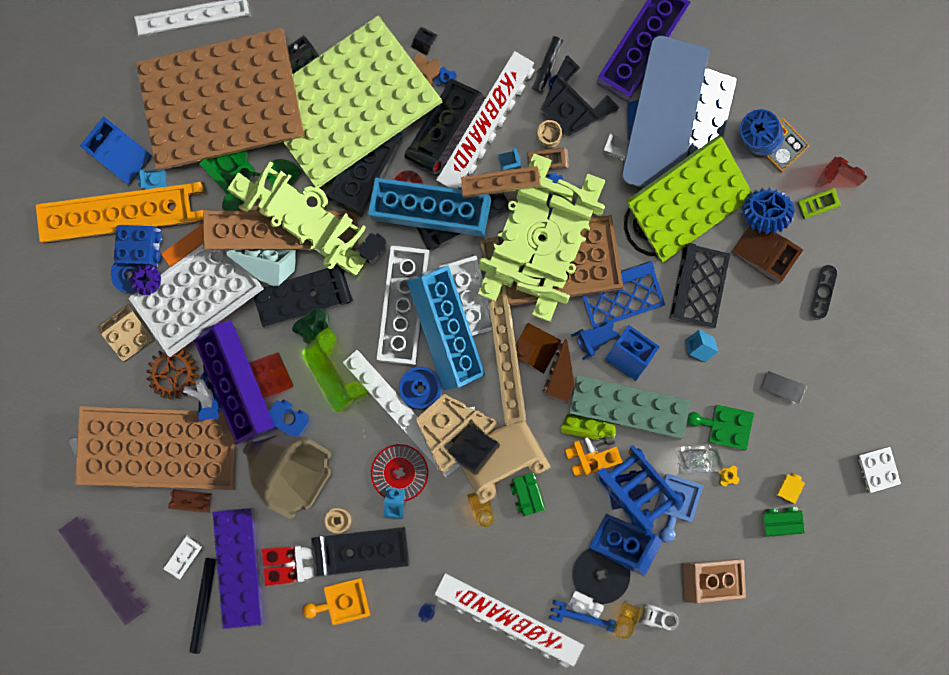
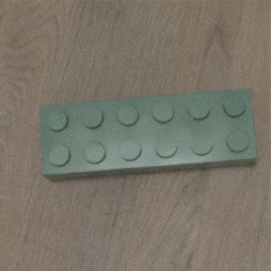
M578 375L569 414L681 440L684 437L691 401Z

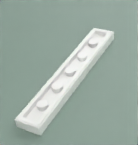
M222 0L134 18L137 35L140 37L250 16L247 0Z

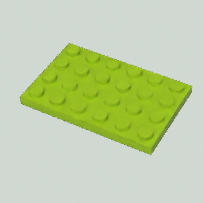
M717 135L626 200V203L659 260L665 262L686 247L687 243H691L744 204L745 198H748L749 193H753L722 136Z

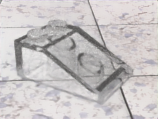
M712 445L700 446L698 450H693V446L681 447V451H677L678 474L723 471V464L717 448L712 449Z

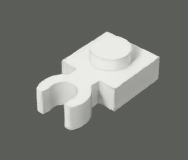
M577 591L574 592L568 603V607L574 611L583 614L588 612L594 618H599L604 608L599 603H593L592 598Z

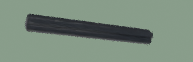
M205 558L189 649V652L193 654H199L201 650L216 562L214 558Z

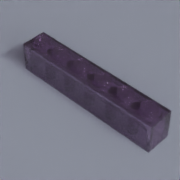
M77 516L58 531L124 625H128L147 611L145 608L147 604L141 596L137 597L134 593L136 590L134 585L130 581H126L122 576L125 574L119 565L115 566L110 551L103 549L100 537L96 533L93 534L89 529L91 525L85 517L82 519V517Z

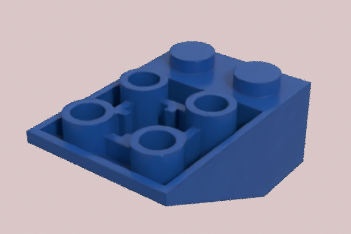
M104 116L80 145L85 152L127 185L152 156Z

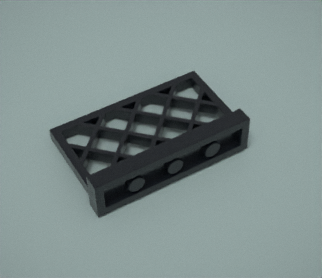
M692 243L686 244L682 251L669 319L716 328L730 253L696 246V244ZM697 251L704 252L707 260L701 264L696 259ZM717 255L724 257L723 265L717 268L712 260ZM709 261L714 271L706 275L701 266ZM698 268L704 278L695 282L692 274ZM717 273L720 282L714 287L708 277ZM706 280L711 289L703 294L698 284ZM695 287L700 296L692 301L688 294L689 290ZM713 291L716 296V302L710 305L705 296ZM702 298L707 308L699 313L694 303ZM691 305L697 315L692 318L684 317L685 309ZM709 310L713 315L712 323L705 322L701 314Z

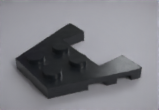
M568 55L564 58L540 109L550 120L556 121L560 125L562 132L566 136L574 134L592 122L620 108L606 95L593 109L567 83L580 69Z

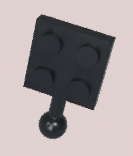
M468 425L459 437L456 435L450 440L453 444L447 452L456 460L455 463L477 475L499 448L500 444L473 426Z

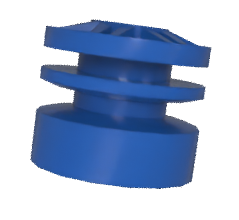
M758 109L753 110L743 118L740 125V135L752 153L759 156H769L780 149L784 141V130L776 115L768 110ZM762 128H764V131H760V132L758 133V131H757L758 129L761 130Z

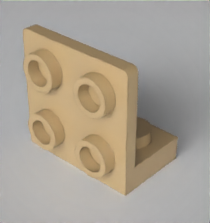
M129 304L97 326L100 334L122 361L127 360L154 340Z

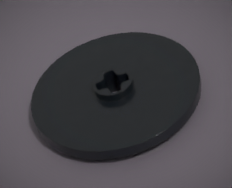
M590 548L577 558L572 574L576 590L592 598L593 603L608 604L618 600L626 592L631 576L629 569ZM602 570H604V575L606 576V579L602 578L601 580H599V575L597 574V571L601 572Z

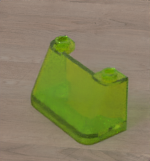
M329 327L320 332L304 348L303 357L332 408L338 413H344L371 397L360 382L353 381L345 385L329 358V355L334 353L333 347L336 340H338Z

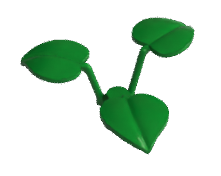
M247 150L216 157L222 169L231 172L238 167L236 175L240 173L250 181L253 180L254 176H260L261 174L253 172L247 166L240 165L247 158ZM275 159L271 161L273 163L271 169L277 173L282 171L286 175H291L287 181V184L290 186L295 183L301 174V169L289 160ZM269 173L266 177H270L269 182L273 186L276 177ZM230 192L223 199L222 209L223 211H242L239 209V205L245 202Z

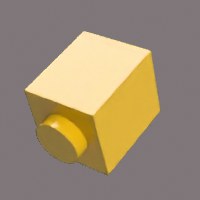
M794 473L784 475L775 496L795 504L805 485L801 481L802 477Z

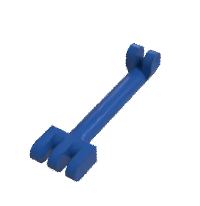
M553 600V604L560 606V608L551 607V612L558 613L557 617L549 615V619L562 622L563 617L603 627L606 628V631L614 633L617 621L610 619L607 621L565 609L567 603Z

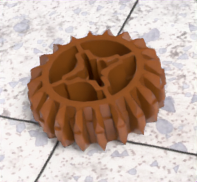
M183 349L171 357L166 352L164 355L162 351H158L160 358L152 356V359L156 362L154 364L149 362L148 365L153 368L152 370H146V373L152 374V376L146 378L147 381H154L149 387H156L154 390L156 394L162 391L160 395L162 398L167 393L168 399H172L173 394L176 399H179V392L186 396L187 393L183 392L184 386L190 387V383L196 385V381L192 380V378L199 377L198 374L193 373V371L198 370V367L191 366L196 362L195 359L188 361L191 356L189 353L183 357ZM172 358L181 359L186 367L176 368ZM166 360V369L158 374L160 365ZM172 368L174 371H178L174 374L173 379L171 376H167L168 373H171ZM187 373L185 382L178 387L179 378ZM168 379L173 389L164 388L159 380Z

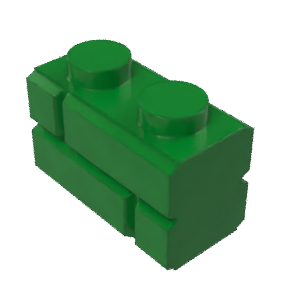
M535 473L512 479L513 483L509 485L512 495L516 494L518 502L515 503L518 514L522 513L523 516L546 510Z
M797 507L785 508L786 512H778V508L766 509V513H761L763 536L804 534L803 511H797Z

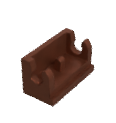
M173 490L170 492L171 502H169L168 509L210 513L212 493Z

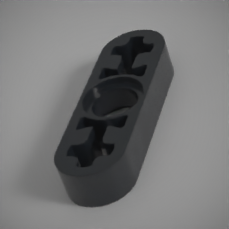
M825 265L818 273L809 309L811 317L816 320L824 318L829 310L837 278V270L832 265ZM828 269L833 274L827 281V283H831V286L826 283H820V281H825L826 275L823 272H826ZM820 287L827 288V297L822 298L819 296L818 290ZM816 299L826 301V304L822 303L821 305L823 313L819 314V316L814 311V308L819 306V302H816Z

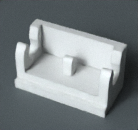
M610 133L603 154L625 162L629 141Z
M185 534L163 565V569L180 579L202 546Z

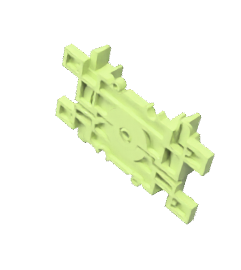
M533 154L529 167L538 166L541 176V187L518 190L516 197L518 203L515 201L509 202L508 209L513 213L509 214L503 232L498 234V238L503 239V244H494L495 249L491 260L487 258H480L479 269L485 271L486 274L478 295L496 302L503 284L511 287L513 282H516L517 290L538 297L532 316L550 322L558 302L566 304L570 298V295L557 291L553 287L557 286L563 289L568 278L566 272L568 274L575 273L576 266L571 262L575 260L581 243L586 241V238L582 237L580 232L582 230L590 231L589 222L592 214L601 216L604 212L605 206L599 203L598 199L605 180L587 174L582 189L558 179L557 183H553V180L545 178L552 160ZM549 193H550V194H552L553 196H552V198H551V200H550V202H549V207H550V208H553V210H552V213H551V215H550V218L547 219V218H548V215H549L550 209L547 207L546 204H547L548 197H549ZM573 194L578 197L574 206L571 204ZM539 235H544L546 239L540 241L538 237ZM534 254L535 256L533 258L532 263L530 264L529 262ZM525 264L522 273H519L522 265ZM541 279L545 280L543 287H538Z

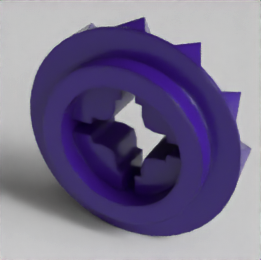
M147 264L138 266V268L132 271L130 278L131 287L141 295L153 294L160 287L161 275L153 266ZM146 273L147 277L153 280L147 281L144 288V283L138 279L144 278Z

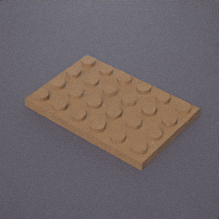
M612 215L590 219V231L582 230L580 232V235L585 237L586 241L581 243L575 260L571 262L576 266L575 273L568 274L566 272L568 278L563 289L554 286L553 289L568 294L570 297L623 290ZM539 235L538 237L540 241L546 239L544 235ZM499 238L500 245H502L504 241L502 238ZM533 254V256H532V258H531V260H530V262H529L530 264H531L532 261H533V258H534V256H535L534 254ZM525 264L522 265L519 273H522ZM541 279L538 287H543L545 280ZM513 282L511 287L506 286L510 306L534 303L538 300V297L517 290L516 282Z

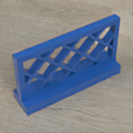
M652 261L621 271L623 287L628 281L636 283L632 294L624 290H618L614 300L604 296L606 292L602 294L596 293L600 296L596 306L588 302L586 295H582L593 329L605 326L610 320L617 322L666 305ZM651 274L653 279L650 288L640 284L643 277ZM639 285L648 289L644 300L634 296ZM651 291L658 294L659 303L652 305L646 302ZM621 292L630 296L626 306L616 302ZM603 298L612 302L608 312L598 308ZM633 298L642 302L640 308L635 311L628 308ZM615 304L624 308L621 316L616 317L610 314ZM599 310L605 313L606 316L603 322L596 324L594 315Z

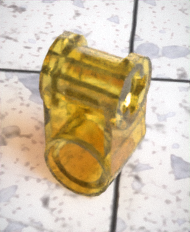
M475 492L468 494V499L478 524L482 527L491 526L494 522V515L490 506V500L481 504ZM483 513L491 517L486 524L484 521H480Z
M626 600L623 602L614 630V634L618 638L628 639L631 637L643 608L630 605ZM623 624L628 627V633L625 636L620 635L618 631L619 627Z

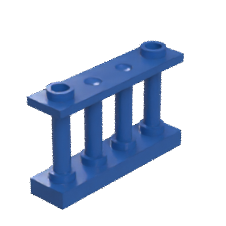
M632 445L629 450L630 457L612 471H606L603 467L597 472L596 479L643 534L647 536L652 532L653 521L674 505L678 511L682 509L683 498L678 492H674L645 459L643 451ZM636 462L643 471L624 486H619L615 481V477ZM649 476L655 483V486L637 500H631L628 492ZM662 491L668 500L649 515H644L640 510V506Z

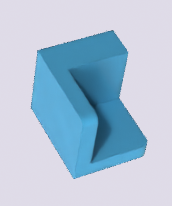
M517 148L498 155L502 171L521 168Z
M697 330L685 340L689 355L703 362L708 361L719 352L715 338L701 330Z

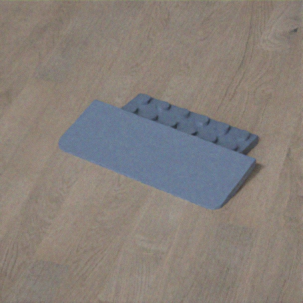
M658 36L652 40L622 171V178L627 184L645 188L717 135L722 136V138L724 137L736 78L706 69L710 48L665 36Z

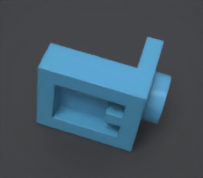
M141 169L140 175H137L138 186H141L143 190L167 187L165 170L145 171Z
M386 488L384 518L403 519L404 489Z

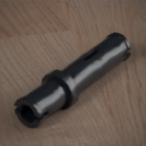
M552 37L541 68L537 70L538 75L532 86V89L537 92L543 93L548 78L552 76V68L564 42L560 37Z

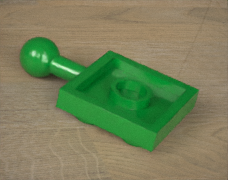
M716 405L713 419L703 418L697 412H690L687 424L691 427L699 425L711 427L709 443L747 450L754 413Z

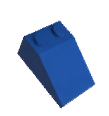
M606 514L589 548L645 577L662 542L656 534L650 533L645 536L637 526Z

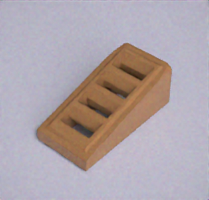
M566 148L527 152L528 167L533 154L545 155L547 159H550V154H553L554 164L550 165L549 170L569 168ZM558 154H561L562 163H558Z

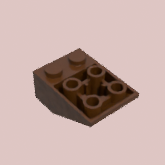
M749 226L731 252L779 284L803 252V249L777 233L775 235L772 232L766 234L765 231L759 233L758 229L752 230L751 226Z
M565 339L563 343L559 342L555 353L558 359L557 362H552L549 371L552 377L551 380H546L543 392H546L545 397L567 404L574 386V377L568 340Z

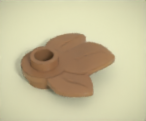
M418 53L413 62L430 85H432L433 78L440 71L439 59H433L429 62L424 55Z

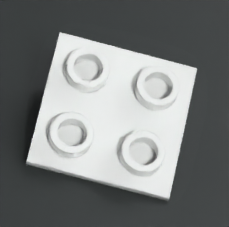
M890 447L859 455L858 462L861 469H863L861 473L864 472L865 474L863 478H866V490L868 489L869 493L901 484Z

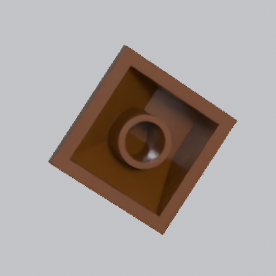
M527 323L516 343L517 359L521 363L544 374L557 350L559 342L561 343L562 340Z

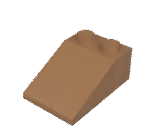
M744 559L682 563L685 602L705 603L746 598Z

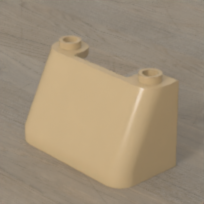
M526 422L509 426L504 425L487 434L498 441L500 446L477 475L462 467L481 504L492 499L496 494V488L493 483L527 465L533 473H541L551 468Z

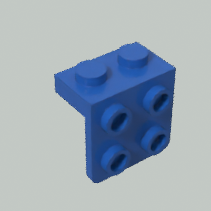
M118 225L115 235L114 262L147 264L158 267V262L161 259L159 244L162 242L161 229L154 226Z

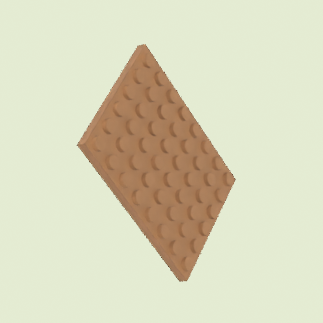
M283 28L136 62L155 169L157 171L199 162L204 158L206 160L305 137Z

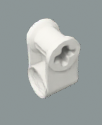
M644 605L645 612L640 623L667 630H673L677 627L679 620L676 614L652 605ZM668 615L673 616L675 619V623L672 626H666L664 623V619Z

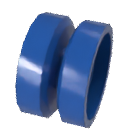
M420 366L405 372L400 380L399 391L403 401L409 407L416 410H426L440 398L442 387L440 379L434 371ZM420 385L424 387L421 393L417 390V387Z

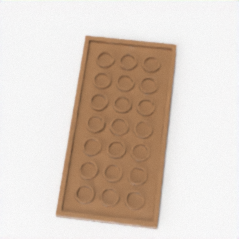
M79 406L76 485L233 490L235 441L223 412H219V418L199 420L198 411Z

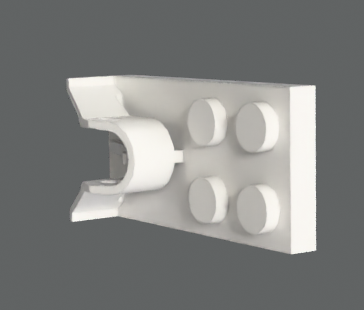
M471 254V256L446 264H438V268L449 265L472 336L491 331L492 323L489 301L487 298L478 295L483 278L476 255Z

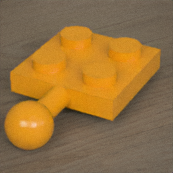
M362 578L323 587L327 603L319 605L308 603L302 608V615L307 619H312L317 613L329 610L332 625L371 616Z

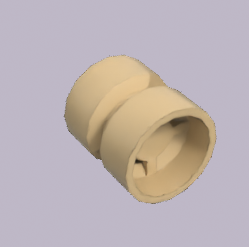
M553 120L542 122L537 130L538 144L542 148L553 149L560 143L562 136L560 125Z
M334 508L326 514L325 525L333 533H343L350 528L351 516L342 508Z

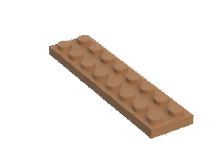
M203 211L204 250H309L312 243L309 240H305L303 244H300V240L282 227V223L278 227H272L270 221L273 217H266L259 211ZM326 211L338 219L345 213L348 214V217L353 220L351 223L357 227V214L351 211ZM348 227L337 238L348 243L356 232ZM358 240L351 248V250H357Z

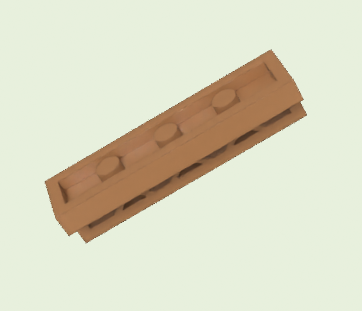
M534 166L461 177L463 197L541 187L539 168Z

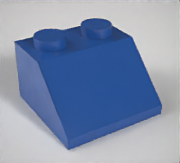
M628 325L605 359L636 381L660 346Z

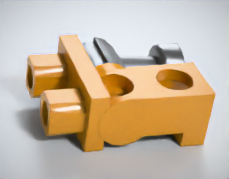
M607 437L599 438V440L584 438L574 442V445L565 449L568 459L576 456L580 459L581 463L571 466L574 475H588L599 471L603 467L606 469L623 463L617 446L600 453L597 450V447L605 443L608 446L615 444L614 439Z

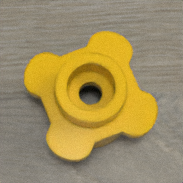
M733 465L730 468L721 467L719 469L721 485L727 486L731 483H739L736 466Z

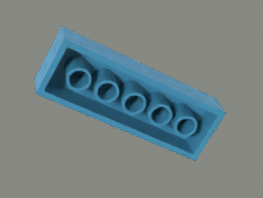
M375 178L368 215L372 221L484 237L491 198L489 194L464 198L463 192L460 189Z
M449 265L429 270L408 279L407 283L443 390L459 388L484 376L485 372Z

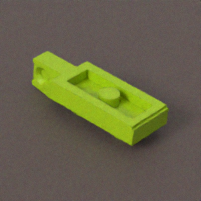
M567 414L562 424L561 432L599 440V438L603 437L614 439L616 426L601 420Z

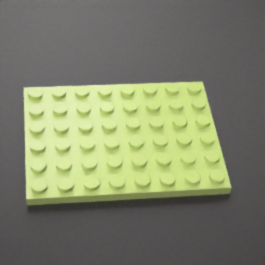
M377 16L293 74L305 137L284 141L283 143L313 185L319 188L441 104L442 99L381 18Z

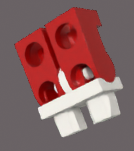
M295 546L262 549L263 566L283 565V567L264 568L265 586L300 582L315 576L314 566L303 567V559H313L312 548Z

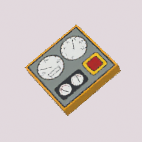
M784 119L780 121L784 130L783 144L777 152L766 156L780 172L809 147V144Z

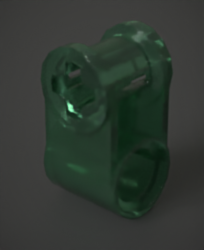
M324 309L314 310L304 318L299 319L293 325L292 331L295 334H299L306 344L312 342L315 338L328 331L327 311Z

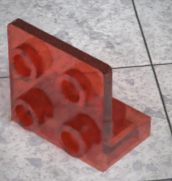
M834 157L825 167L817 183L824 186L827 182L831 183L837 174H840L859 186L868 176L865 175L862 169L858 167L853 168L848 165L849 162L846 159Z
M278 352L249 363L263 399L294 386Z

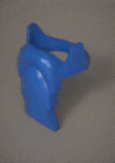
M610 320L603 327L585 331L581 329L571 334V337L579 335L577 339L578 344L583 352L588 353L582 357L583 360L596 355L595 351L601 345L607 343L609 339L620 337V334L613 330V320Z

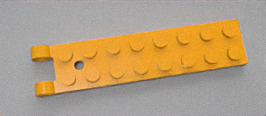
M195 182L36 204L40 242L46 243L116 233L118 225L163 227L203 222V211L208 210L191 212L189 194L206 193L205 183ZM169 203H174L175 205L172 210L168 209Z

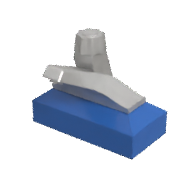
M203 379L196 381L197 388L184 386L183 392L199 399V420L219 418V401L213 388H207Z

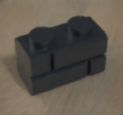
M370 233L365 239L366 242H362L357 248L359 255L366 259L371 266H374L379 261V257H382L387 251L385 246L387 244L386 239L379 233L376 235Z

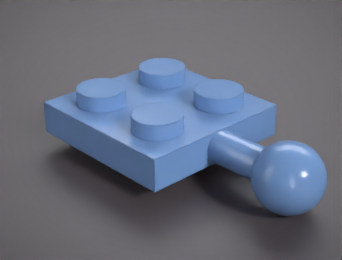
M666 474L664 481L674 492H678L681 495L683 506L678 511L673 505L664 512V514L669 515L666 527L660 531V538L667 543L675 538L673 528L677 518L689 522L693 521L704 486L670 474ZM662 491L660 492L655 509L668 500Z

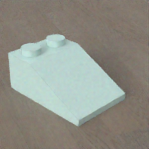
M296 250L227 251L228 257L260 281L272 286H279L295 271Z

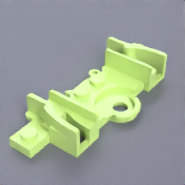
M272 162L266 165L255 183L240 173L236 175L227 190L245 202L242 206L244 211L248 212L256 199L259 198L261 200L258 205L259 212L266 217H273L270 221L272 227H278L282 223V227L300 240V244H303L305 240H309L312 243L309 250H316L325 256L322 263L328 269H332L337 263L339 267L354 277L358 274L366 259L355 253L351 248L366 227L363 225L358 228L351 223L353 220L346 213L338 219L330 212L323 210L325 205H328L327 196L323 190L315 186H309L304 188L305 191L301 194L298 193L296 189L287 184L291 175H286L282 171L277 173L271 169ZM268 172L276 177L271 192L264 188ZM308 197L316 198V207L312 208L307 205ZM349 227L356 233L348 243H345L337 237Z

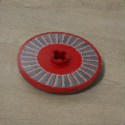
M395 444L384 448L377 454L371 466V480L376 491L384 498L386 488L404 489L405 502L418 496L425 488L428 480V466L425 458L418 450L409 445ZM403 468L402 471L405 475L401 476L400 479L396 478L397 475L394 471Z

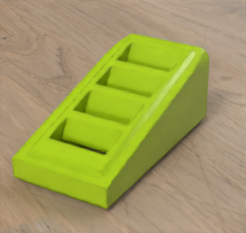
M835 188L798 201L804 219L841 206ZM831 194V197L833 199V205H830L829 199L827 197V195ZM820 197H824L827 207L823 208ZM816 199L819 210L815 209L812 200ZM806 202H809L812 210L811 213H808L805 204Z

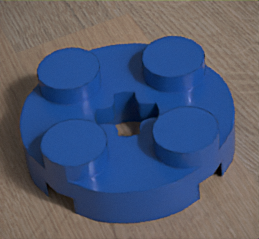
M114 262L111 267V281L113 285L123 293H136L131 287L130 278L126 279V271L135 270L138 266L144 264ZM145 273L144 278L138 280L142 281L145 286L149 278Z

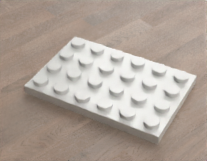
M202 244L161 274V284L156 292L150 295H141L136 292L129 297V300L169 357L264 289L255 276L227 256L228 250H204V244Z

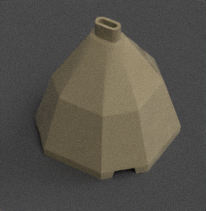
M279 434L255 442L250 440L243 449V453L247 457L251 485L267 507L289 519L295 517L296 511L311 508L331 475V469L327 466V459L331 458V452L306 437Z

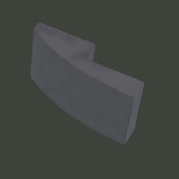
M768 371L762 389L801 404L807 385Z

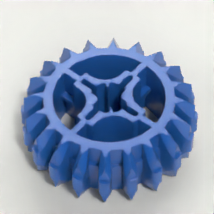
M770 187L768 190L761 188L760 192L754 190L753 194L749 193L748 198H745L742 207L743 218L747 226H751L752 230L758 229L759 233L765 231L766 234L772 232L775 235L777 230L782 232L793 221L794 205L790 201V196H785L784 192L779 193L778 189L772 191Z

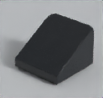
M421 27L413 38L411 48L428 55L438 35Z

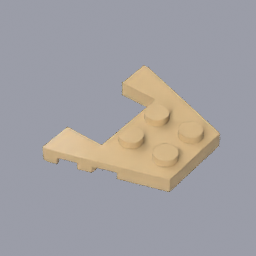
M445 394L416 419V423L442 474L456 461L443 446L463 428L472 422L481 432L488 434L498 425L497 420L483 415V413L475 411Z

